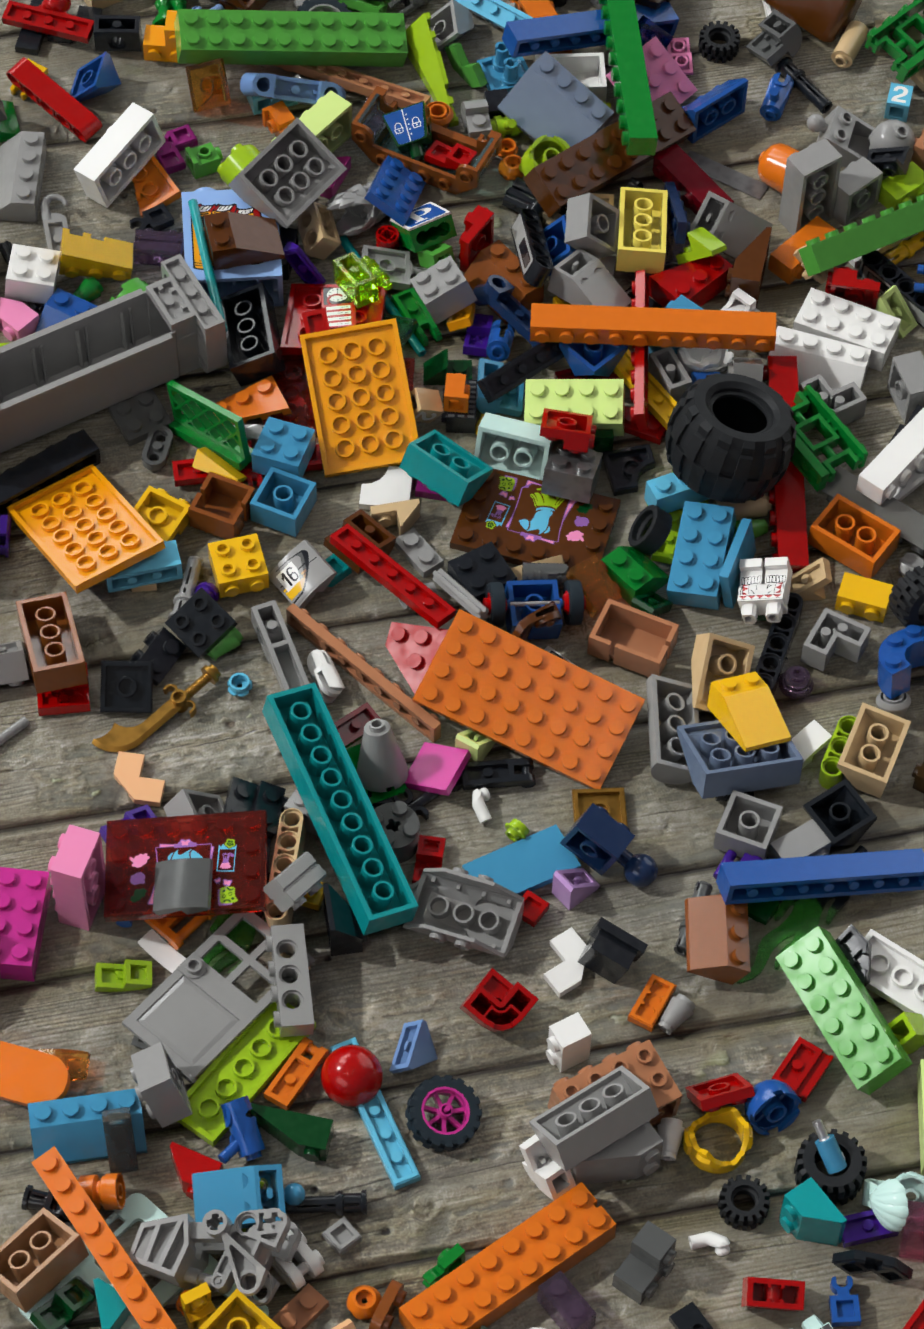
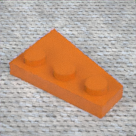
M272 375L216 403L242 417L244 424L250 419L260 417L261 420H265L271 417L270 415L283 413V415L292 414Z

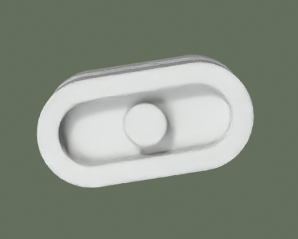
M289 1230L285 1238L286 1241L289 1240L290 1235H294L291 1230ZM302 1232L301 1241L293 1256L299 1265L295 1266L292 1261L288 1263L276 1257L272 1264V1267L295 1292L306 1285L303 1277L306 1273L315 1278L324 1271L323 1264H325L322 1255L316 1249L312 1251L306 1244L307 1239Z

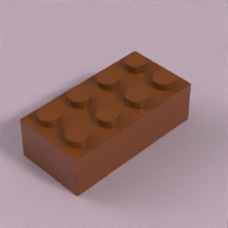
M66 591L16 601L19 626L37 694L88 684L85 660Z

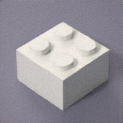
M13 244L6 275L4 298L45 304L56 289L61 251Z

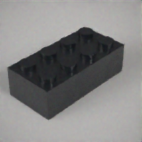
M261 282L220 298L228 329L226 332L229 368L239 385L244 386L286 370L283 352L280 348L281 341L274 302L264 284Z

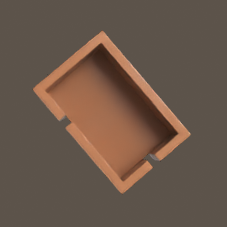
M608 598L588 637L587 654L607 662L612 658L613 664L647 677L651 674L661 676L667 659H669L677 643L679 624Z

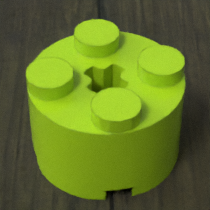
M540 136L524 152L519 164V170L525 177L534 167L570 148V146L560 137Z
M236 144L231 149V154L217 168L220 178L228 185L261 152L251 144Z

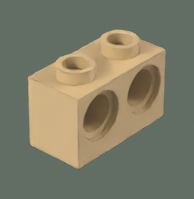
M313 202L296 219L304 251L307 255L325 260L341 244L332 211L327 210V206Z

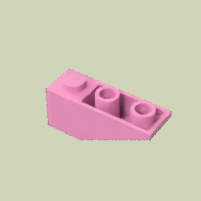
M0 297V331L3 332L4 336L9 341H16L35 333L40 320L39 314L21 301Z

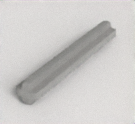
M440 568L438 571H433V581L471 615L482 620L488 619L489 609L444 569Z

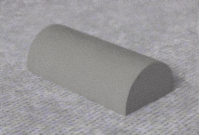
M651 674L646 681L651 775L657 781L666 784L691 782L690 772L677 734V726L699 723V710L692 706V684Z

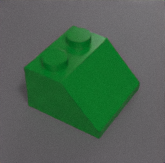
M619 546L601 559L599 577L630 605L633 597L651 591L656 592L668 583L669 576L644 553L634 547Z

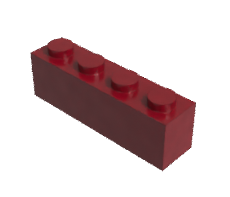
M676 143L654 155L652 168L654 175L664 183L665 181L675 182L677 190L680 191V199L684 202V206L690 208L696 215L708 191L734 203Z

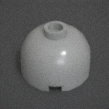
M897 119L886 120L877 125L869 135V150L910 146L913 150L916 138L913 130L905 122Z

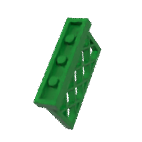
M173 380L167 383L174 421L168 426L174 435L198 448L207 447L239 471L252 462L251 453L253 448L248 446L242 417Z

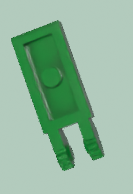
M413 287L391 296V301L423 347L429 344L423 330L429 329L432 338L436 342L442 340L440 330Z

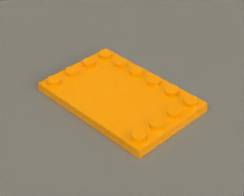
M396 318L299 335L325 478L400 465L409 443L418 439V433Z
M94 464L6 507L11 519L77 594L166 548L163 539Z

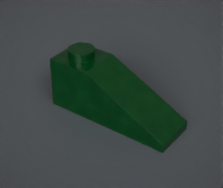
M251 1104V1117H256L258 1126L305 1160L326 1162L334 1133L332 1119Z

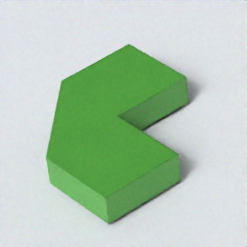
M453 43L444 47L453 69L471 88L482 87L488 84L480 63H469L461 43Z

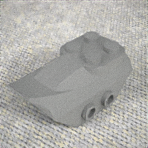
M453 867V870L448 868H424L421 878L409 885L419 907L413 921L404 923L403 928L429 935V939L438 943H444L445 940L452 942L455 947L465 951L473 948L503 958L507 956L514 944L522 921L524 897L495 883L491 877L481 874L478 877L468 875V871L462 868Z

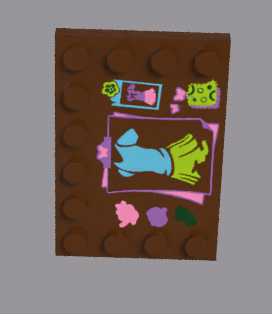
M493 469L490 476L473 498L464 503L450 541V548L470 552L492 541L504 560L516 565L562 555L564 563L569 567L567 572L568 578L595 584L601 559L604 557L621 500L593 493L590 503L587 504L541 493L542 480Z

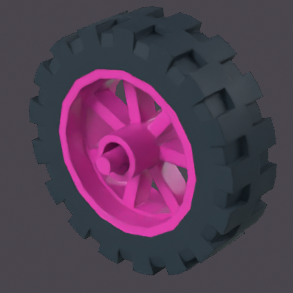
M436 1075L429 1080H424L410 1096L407 1102V1109L405 1110V1118L408 1119L407 1127L409 1131L412 1130L413 1138L417 1142L420 1140L423 1143V1147L427 1149L430 1147L434 1148L436 1152H442L443 1150L448 1152L454 1151L458 1147H463L479 1128L480 1118L482 1117V1109H479L480 1100L478 1096L475 1097L473 1094L474 1089L470 1085L467 1087L462 1079H453L451 1075H445L444 1077ZM438 1095L448 1096L449 1098L446 1103L442 1104ZM433 1097L437 1108L425 1105L427 1100ZM455 1100L460 1108L453 1109L452 1101ZM424 1111L434 1114V1118L428 1122ZM462 1113V1123L460 1124L451 1115ZM446 1121L452 1124L456 1130L446 1132ZM435 1122L441 1124V1131L436 1130L431 1125Z

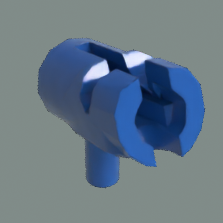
M781 73L774 74L770 79L760 108L761 116L767 121H777L783 114L794 86V81L788 74L784 82H779Z
M500 319L492 323L486 353L491 360L503 362L510 355L515 329L508 324L504 337H500Z
M248 1095L222 1104L221 1108L223 1110L225 1127H229L231 1135L229 1137L230 1144L218 1155L219 1160L226 1164L237 1152L239 1158L245 1157L246 1161L261 1157V1150L266 1148L256 1122V1117L246 1116V1113L252 1109Z

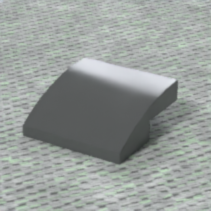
M183 858L156 862L153 912L158 916L183 911L189 915L210 910L213 860L210 858Z

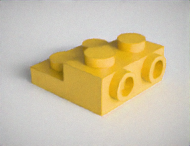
M149 485L134 506V509L163 541H172L177 533L181 535L189 523L188 508L190 503L182 498L176 499L170 496L162 488L156 489Z

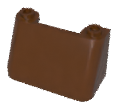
M764 0L767 4L823 42H832L845 31L849 22L854 20L862 0Z

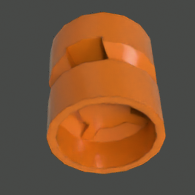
M108 1173L102 1176L101 1179L97 1174L81 1175L79 1177V1183L98 1211H100L102 1206L105 1210H120L124 1208L126 1188L121 1173Z

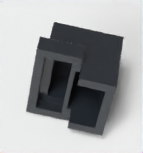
M601 917L592 927L589 933L591 937L578 963L615 984L629 970L632 962H636L644 954L648 944Z

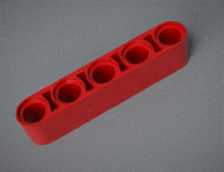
M23 57L6 72L9 80L81 141L87 142L103 127L101 121L90 110L28 59Z

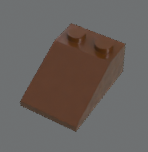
M228 211L203 215L205 236L214 270L285 258L275 219Z
M766 227L735 259L734 268L729 267L726 282L731 283L726 285L725 297L730 299L732 292L739 287L757 300V308L768 259L772 227Z

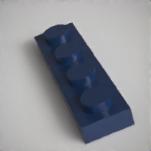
M665 181L664 190H668L667 218L675 244H685L686 235L690 232L691 228L690 221H687V211H684V202L680 200L681 194L677 190L675 182Z

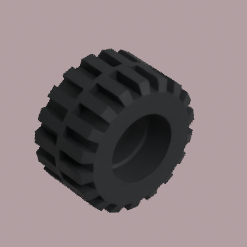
M917 566L914 567L913 571H907L905 576L897 580L898 583L891 589L893 593L889 595V600L891 601L889 607L905 627L908 625L924 626V566L922 568Z
M831 1129V1132L827 1134H834L840 1150L845 1156L847 1167L845 1168L846 1172L840 1176H828L819 1171L815 1165L822 1158L815 1145V1141L819 1139L818 1135L812 1133L809 1135L808 1140L804 1139L798 1150L794 1167V1174H796L795 1183L796 1185L801 1184L812 1177L835 1206L837 1202H840L841 1206L847 1204L848 1198L853 1200L857 1192H860L867 1170V1156H864L865 1150L863 1146L857 1147L858 1140L855 1137L852 1139L848 1138L849 1133L843 1131L842 1134H838L837 1129Z

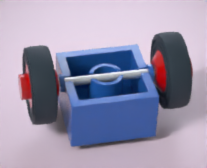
M557 579L507 581L505 589L501 582H490L486 587L483 605L489 609L487 622L501 628L504 626L506 619L507 632L512 634L517 624L523 618L552 601L556 603L561 617V609H563L567 625H581L584 610L586 609V597L580 580H566L562 598H559ZM562 619L550 627L535 628L533 626L527 640L558 639L563 626Z

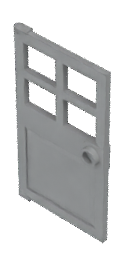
M244 904L122 1021V1025L147 1046L150 1047L162 1042L181 1076L191 1084L273 1003L271 1001V990L255 1003L233 985L251 968L271 985L275 986L274 977H269L268 969L257 961L266 952L265 940L249 955L226 936L242 920L246 921L263 936H270L271 928ZM218 943L242 961L226 978L203 960ZM285 952L288 956H293L292 954ZM307 953L309 967L315 962V959ZM286 977L283 981L293 983L295 979Z

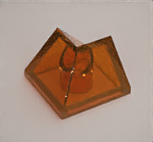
M223 58L185 67L194 113L227 108L231 105Z

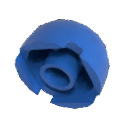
M770 1079L756 1084L753 1087L755 1096L747 1098V1102L744 1103L746 1118L758 1134L770 1135L768 1130L778 1127V1132H780L795 1121L800 1113L798 1105L799 1103L801 1104V1100L787 1083Z

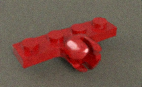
M9 0L2 16L3 24L86 44L89 43L94 31V20L67 14L71 6V0H43L39 6H31Z

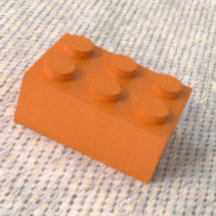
M837 494L810 526L808 544L860 575L872 579L898 548L901 530L842 495Z

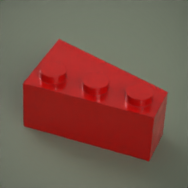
M715 254L649 276V296L666 308L671 300L675 301L682 294L701 307L724 290L727 283H731L726 281L729 267L733 268V265L721 255Z

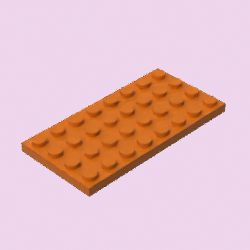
M461 609L458 610L412 699L413 702L527 758H531L533 761L590 789L602 788L645 703L644 698Z

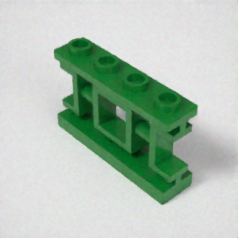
M914 0L909 6L905 4L894 17L892 15L887 17L879 28H872L866 36L868 39L864 47L867 50L872 47V52L875 54L883 48L895 60L891 70L898 72L896 79L902 84L924 68V39L917 44L905 33L906 30L914 26L924 35V19L918 14L924 9V0ZM893 32L892 37L897 41V43L895 44L891 39L887 37V35ZM904 48L913 56L909 60H907L908 56L902 51Z
M810 385L805 386L803 392H796L793 401L796 405L791 407L794 413L793 419L797 423L795 427V450L791 462L818 492L825 488L828 481L829 483L834 481L836 475L834 468L844 462L852 470L857 469V467L859 469L864 467L868 452L866 447L854 437L849 427L841 422L835 411L828 407L822 400L821 395ZM809 410L813 416L806 419L803 414ZM816 427L826 440L813 445L804 433ZM837 445L843 450L838 454L833 451V448ZM824 454L827 459L821 463L816 457Z

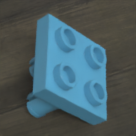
M503 41L495 44L494 56L476 61V63H480L488 84H486L488 91L507 88L509 93L529 69L523 56L512 58Z

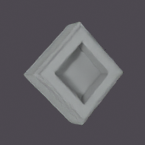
M345 1216L322 1233V1237L339 1257L362 1241V1236Z

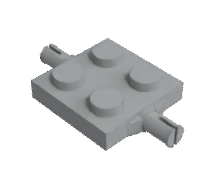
M363 245L361 258L349 256L346 258V266L360 268L363 285H386V288L402 291L410 288L412 276H416L427 269L414 267L410 261L409 251Z

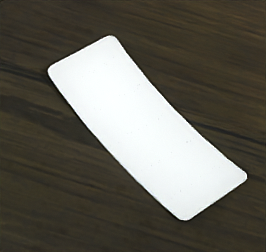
M153 929L138 941V944L151 957L171 973L187 959Z

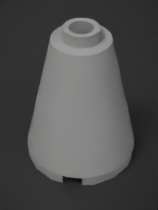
M379 718L372 719L364 726L356 770L363 787L372 792H386V788L392 786L397 789L406 782L409 775L407 763L389 722Z

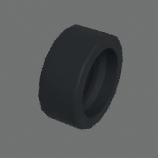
M655 505L647 506L640 512L631 526L628 537L630 546L646 555L655 553L664 544L670 533L673 520L671 514Z

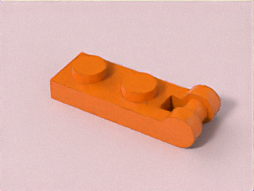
M304 1037L265 1090L264 1098L280 1108L288 1110L319 1066L324 1063L329 1055V1050L323 1046L317 1047L311 1039ZM309 1054L313 1057L309 1060L304 1055Z

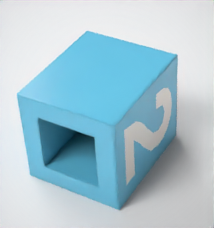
M891 82L884 118L907 122L914 86Z

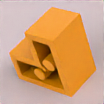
M167 10L165 26L146 24L143 40L144 60L178 63L174 28L176 10Z

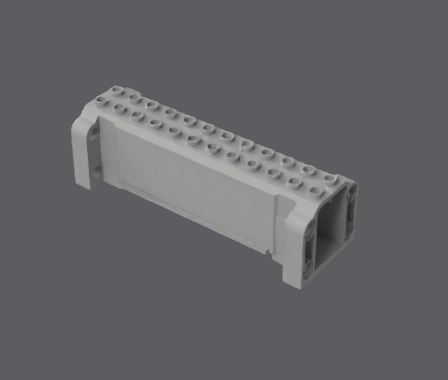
M181 254L161 261L162 280L147 285L146 291H142L140 288L0 347V453L178 378L197 368H203L206 373L228 365L225 320Z

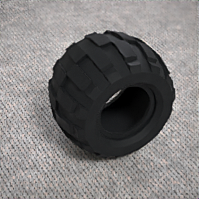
M732 373L706 375L705 379L695 381L683 393L673 408L666 432L667 460L673 466L672 471L677 478L698 494L720 502L745 503L749 500L756 501L762 498L765 493L769 492L781 480L790 464L796 441L794 413L790 405L784 401L779 393L754 378Z

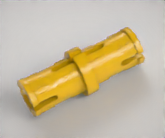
M919 232L908 241L903 240L897 248L884 256L892 259L891 262L895 265L905 258L913 257L916 251L924 247V239L921 240L924 238V232Z

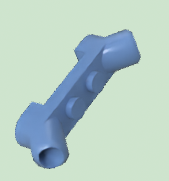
M249 72L243 74L240 81V90L245 96L313 105L329 91H333L344 99L346 98L345 89L341 85L327 81Z

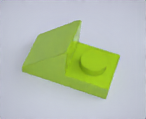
M699 227L687 233L690 245L683 247L684 252L675 256L678 264L713 256L727 250V246L705 228Z

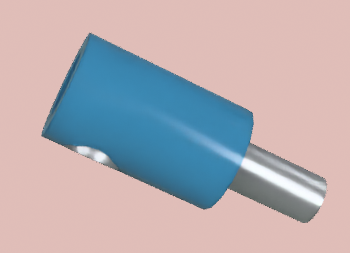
M821 1119L813 1121L812 1124L819 1138L815 1141V1145L828 1174L842 1171L847 1167V1163L834 1134H827Z

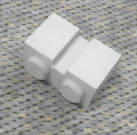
M578 1012L549 1026L546 1056L551 1065H556L559 1071L563 1072L589 1059L592 1033Z

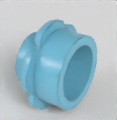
M235 673L227 682V686H229L228 692L233 696L244 697L252 689V681L244 673Z

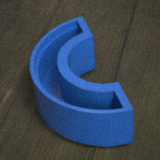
M908 625L905 629L887 636L880 645L877 682L881 691L891 700L910 690L911 669L924 666V626Z

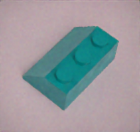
M435 429L409 443L399 466L410 477L419 480L429 490L437 492L446 498L450 504L457 507L473 498L494 469Z

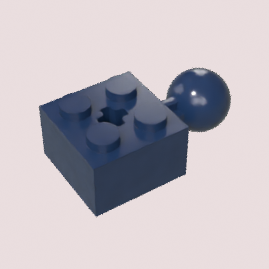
M594 803L576 820L560 842L561 845L601 876L617 861L624 867L626 880L635 887L649 886L657 877L658 867L651 856L643 853L633 855L626 849L635 837L630 832V829L625 824L617 822L609 816L606 809Z

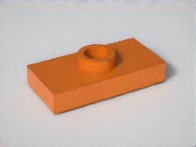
M652 974L629 1013L627 1021L652 1032L676 991L677 985Z

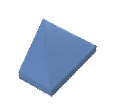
M421 1019L404 1023L389 1070L391 1073L412 1070L438 1059L425 1020Z

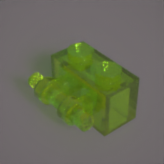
M350 252L332 260L334 282L357 309L379 300L378 286L383 287L385 290L392 288L393 284L390 282V277L386 272L379 269V264L374 259H370L368 256H364L360 260L354 252Z

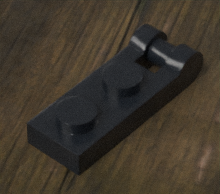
M531 758L468 762L461 773L463 790H475L483 787L487 789L521 786L523 788L534 787L536 779L535 775L532 774L534 769L533 760ZM519 770L522 774H515L514 771Z

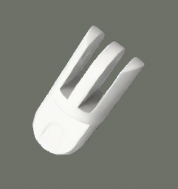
M316 649L309 653L307 666L324 702L329 704L340 695L345 686L328 652Z

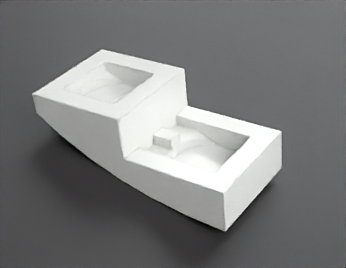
M815 720L810 722L791 739L804 759L802 769L812 762L813 756L828 745L832 738V735Z

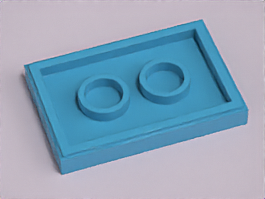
M741 519L719 574L723 603L727 608L733 609L738 598L741 574L739 568L740 559H753L756 553L751 519Z

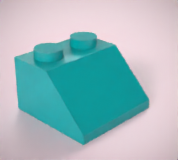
M812 1177L784 1195L779 1218L781 1226L787 1233H792L797 1240L834 1246L841 1243L847 1219Z

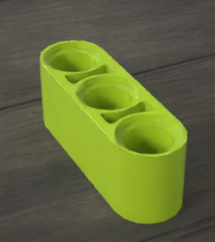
M847 715L840 718L821 762L818 781L825 789H830L843 780L844 774L837 768L841 754L836 751L843 752L850 734L845 731L851 732L856 720L854 716Z

